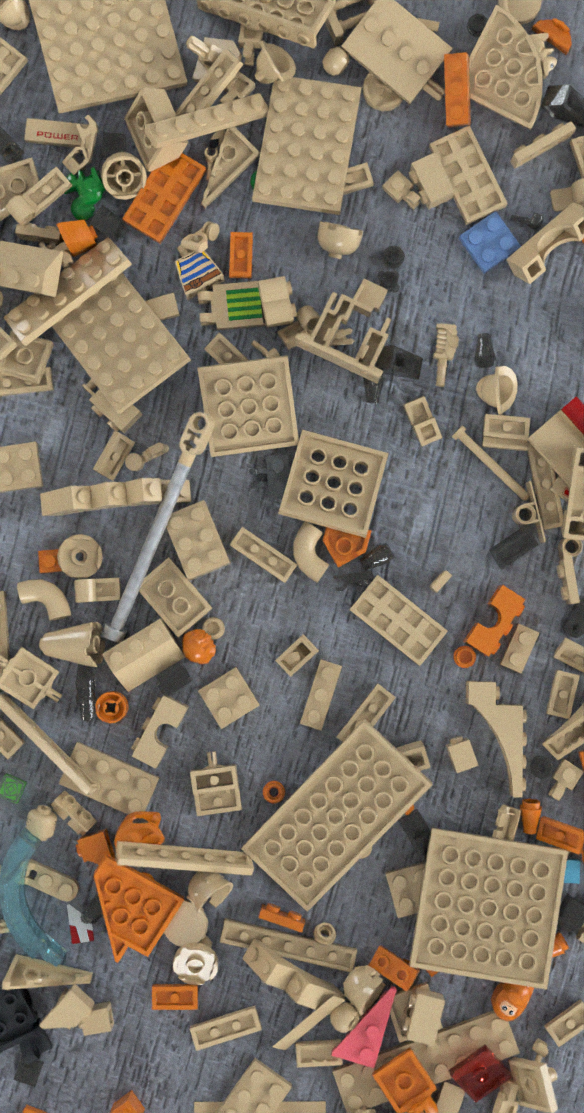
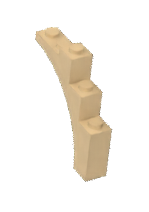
M140 478L128 482H104L92 486H69L41 493L42 516H62L107 508L161 504L170 480ZM185 480L176 503L191 502L189 480Z

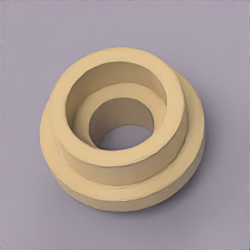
M321 923L315 927L313 937L318 944L328 946L335 941L336 931L331 924ZM321 933H325L328 937L322 936Z

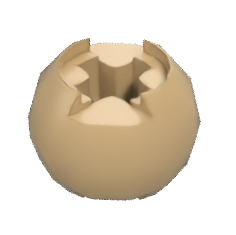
M339 46L331 48L322 60L323 68L332 76L341 74L349 64V54Z
M345 1002L332 1011L330 1020L335 1030L345 1033L349 1030L352 1031L359 1021V1013L354 1005Z

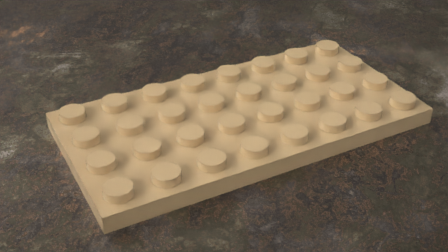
M364 719L241 849L308 912L432 786V782Z

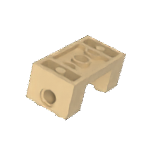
M574 444L571 461L573 471L567 510H564L561 533L563 538L584 540V445Z

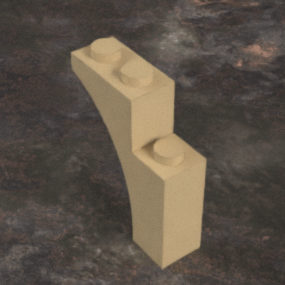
M253 939L242 958L265 984L285 990L297 1004L317 1010L332 996L345 998L344 994L333 983L322 980L298 968L259 940Z

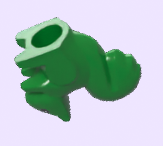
M95 167L91 168V175L88 177L81 170L78 171V177L72 173L66 177L72 184V187L64 194L77 191L79 195L73 200L70 209L73 217L77 220L86 221L93 216L95 211L94 205L100 201L103 192L106 190L99 171H96Z

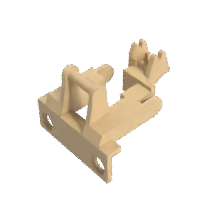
M363 279L354 298L352 299L342 294L335 309L332 310L331 308L337 299V293L333 292L311 337L301 332L300 335L297 334L295 337V345L378 384L383 370L374 366L388 339L389 334L386 331L391 322L390 318L387 317L381 331L369 328L355 358L331 348L340 324H347L353 310L367 317H370L373 310L379 312L388 290Z

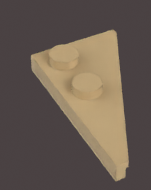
M235 126L227 128L221 143L218 157H216L209 183L203 195L201 205L204 208L213 202L260 156V152Z
M16 954L3 980L2 989L89 984L92 980L93 972Z

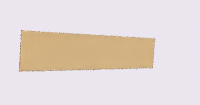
M332 996L272 1047L286 1050L346 999Z

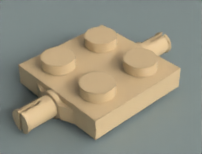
M22 646L10 660L0 655V666L3 667L0 676V688L32 709L45 696H48L56 703L59 701L58 698L62 697V694L51 688L54 679L59 673L57 669Z

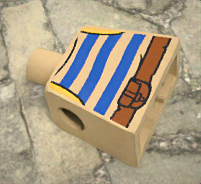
M181 245L178 246L177 249L182 258L176 260L175 265L187 300L198 296V291H207L213 288V285L225 282L223 273L205 250L199 253L184 248Z

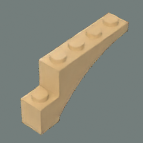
M466 681V704L472 705L486 720L501 747L509 778V794L512 797H522V791H526V779L523 778V769H526V755H523V746H526L527 736L526 732H523V723L527 721V712L523 710V705L496 704V700L500 698V688L496 686V682Z

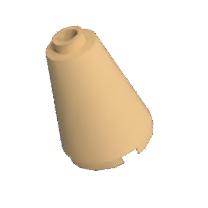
M89 622L45 633L39 642L40 650L46 656L90 667H98L97 664L102 663V654L105 652V641H101L100 635L102 634L103 627L99 622Z

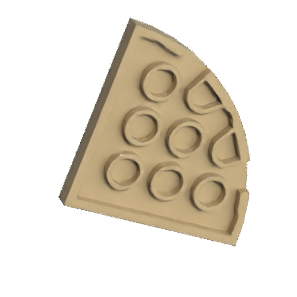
M496 5L469 57L470 100L532 130L542 99L543 80L540 59L531 37L518 20L509 12Z

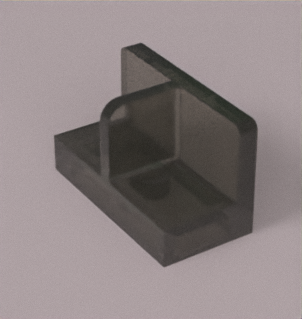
M418 809L398 821L424 864L426 863L431 831Z

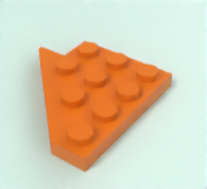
M105 854L94 871V879L115 962L118 963L128 947L148 957L182 905L184 896L130 866L117 865V859Z

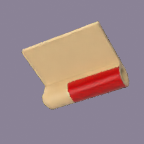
M577 396L527 439L569 487L573 471L571 461L574 444L584 445V404Z

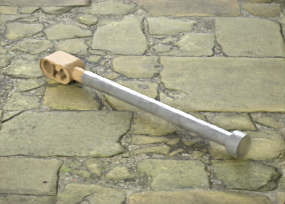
M197 412L189 418L180 440V449L182 450L180 459L111 623L105 624L102 635L111 641L121 643L124 640L127 632L124 629L125 623L196 455L204 452L215 427L214 418L209 414ZM203 417L206 425L203 429H200L198 421ZM191 441H193V443L196 444L195 448H193V446L190 445Z

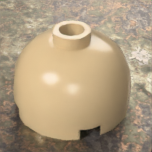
M127 152L112 154L105 160L101 171V178L105 189L117 199L127 200L134 198L140 189H143L146 185L147 175L143 164L137 157Z
M320 221L318 241L322 249L329 252V257L341 259L342 255H350L359 247L363 235L362 230L350 229L344 225Z

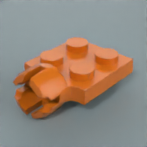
M411 1047L372 1072L374 1079L396 1113H424V1110L426 1113H438V1107L431 1097V1094L437 1090L436 1085Z

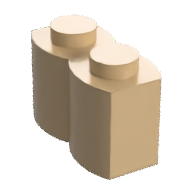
M285 276L258 281L266 327L270 328L293 323V317L297 316L295 303L291 304L289 295H292L290 281L286 282Z

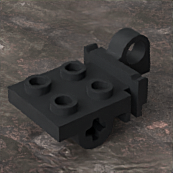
M1 986L0 1053L20 1044L22 1057L27 1064L39 1060L41 1054L51 1049L53 1045L45 1030L39 1026L42 1020L41 1018L37 1019L38 1012H34L32 1008V998L28 989L4 990Z

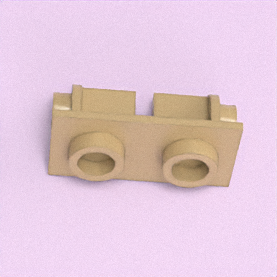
M65 790L51 804L52 810L63 820L68 816L72 818L67 824L77 834L80 833L82 836L97 822L91 813L85 810Z
M501 805V808L498 809L495 823L497 829H494L492 837L514 841L521 810L508 805Z

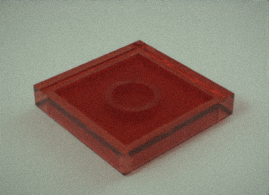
M486 1044L449 1069L450 1076L475 1103L512 1078L508 1068Z

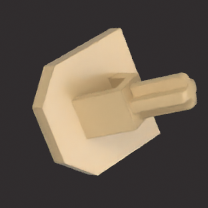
M190 36L186 41L187 48L199 56L192 77L195 82H199L225 48L241 61L242 54L236 43L232 40L205 37L204 42H202L195 36Z

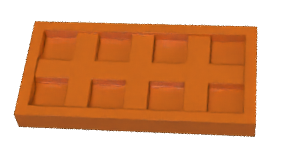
M182 153L179 158L153 170L146 180L145 187L140 189L122 218L123 222L161 244L207 171L206 167Z

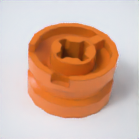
M109 691L102 694L95 704L98 718L107 723H116L122 720L127 715L129 709L126 697L117 691ZM110 703L116 704L115 711L108 709Z

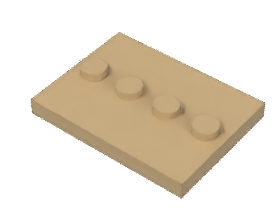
M376 0L341 46L352 58L409 104L413 102L443 63L444 54H450L453 49L395 0Z

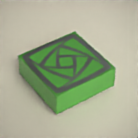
M6 773L0 785V797L16 804L19 803L27 782Z

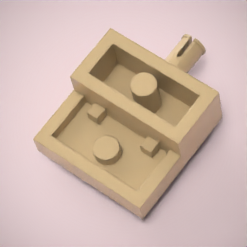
M212 751V756L211 752H207L209 766L203 769L191 770L190 772L197 816L242 810L236 764L220 765L217 763L216 751Z

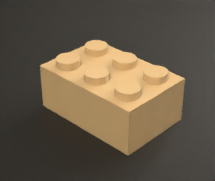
M205 500L171 514L166 528L188 580L191 581L231 564Z

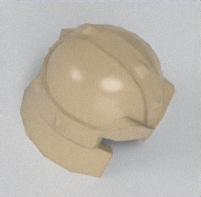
M198 871L189 882L188 896L186 898L194 904L198 914L209 897L211 898L209 903L215 908L219 906L230 894L233 883L224 879V876H221L219 873Z
M368 965L355 967L343 982L344 996L349 999L351 1005L355 1006L360 1015L368 1011L386 986L382 982L383 979L379 977L380 973Z

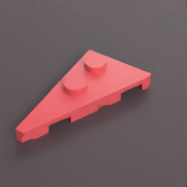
M391 986L389 990H386L380 996L379 1001L359 1019L356 1027L352 1031L349 1030L339 1045L332 1049V1056L375 1068L395 997L396 987Z

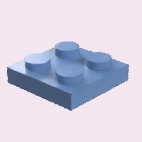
M496 211L459 236V240L483 274L511 256L521 247Z

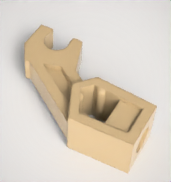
M89 114L85 117L89 122L88 128L84 129L81 124L76 126L82 139L80 147L76 146L62 161L68 170L76 176L79 170L82 171L92 162L95 141L99 132L98 124ZM82 150L85 159L80 164L76 160L75 156L77 154H80V151Z

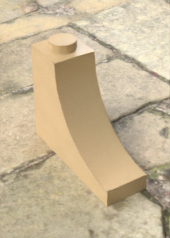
M584 703L570 719L542 743L557 760L584 743Z

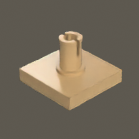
M519 1057L509 1059L508 1062L513 1081L519 1084L517 1091L519 1105L547 1113L557 1111L558 1107L552 1087V1082L558 1078L555 1069L547 1067L546 1063Z

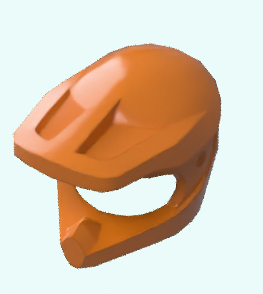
M141 811L127 815L118 827L114 841L115 848L117 841L161 845L165 838L158 828L161 820L160 813ZM136 818H143L148 822L133 823V820H135Z

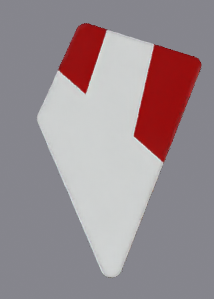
M68 904L67 910L72 944L94 941L92 921Z

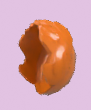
M195 629L184 634L182 651L185 658L189 661L207 664L216 653L214 640L211 639V635L205 633V630Z

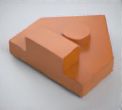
M326 527L322 541L339 568L366 552L372 530H368L367 536L364 538Z

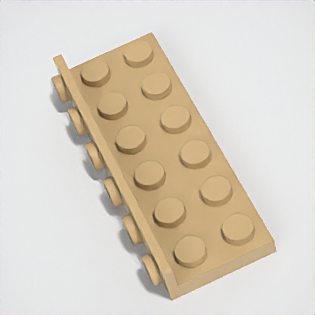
M197 0L198 8L204 12L215 14L224 19H229L244 26H250L262 32H267L311 48L316 47V35L336 4V0Z

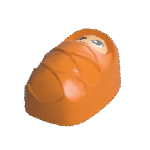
M499 982L491 997L495 1014L504 1021L515 1020L526 1008L534 987Z

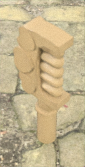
M454 324L436 325L438 339L436 340L437 350H435L433 359H438L436 386L438 387L445 386L447 360H453L458 347L459 337L457 336V326Z

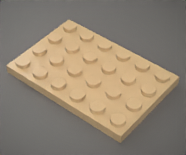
M295 77L285 82H281L280 79L273 82L252 196L253 202L340 215L362 87Z
M120 273L52 326L118 414H121L191 361L186 352L123 273Z

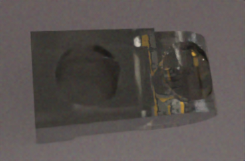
M0 126V155L9 164L16 163L25 153Z
M579 596L580 603L574 604L562 625L564 634L572 638H578L584 634V596Z

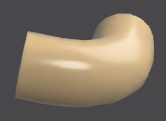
M304 521L293 542V556L298 568L307 577L318 583L329 566L327 562L317 556L315 546L323 533L310 523Z
M43 579L26 580L17 583L21 603L25 604L35 601L43 603L46 606L49 621L71 616L65 594L55 584Z

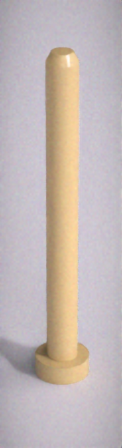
M462 425L451 437L454 440L459 439L514 493L526 501L530 497L529 493L464 432L466 428Z

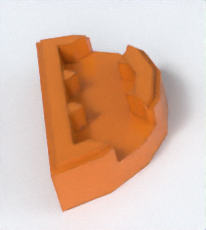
M553 18L552 20H539L533 25L532 31L537 34L548 33L549 37L546 41L567 55L572 42L569 33L570 29L564 22Z

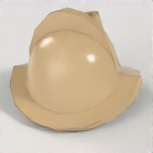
M0 0V22L12 30L26 28L30 22V12L24 0Z
M263 40L260 41L262 49L256 61L255 78L262 84H270L279 79L281 82L289 81L296 71L292 57L283 48L265 43Z
M500 366L495 368V374L487 375L477 383L476 391L478 396L488 405L496 407L499 415L508 410L515 400L518 386L516 375L511 368Z

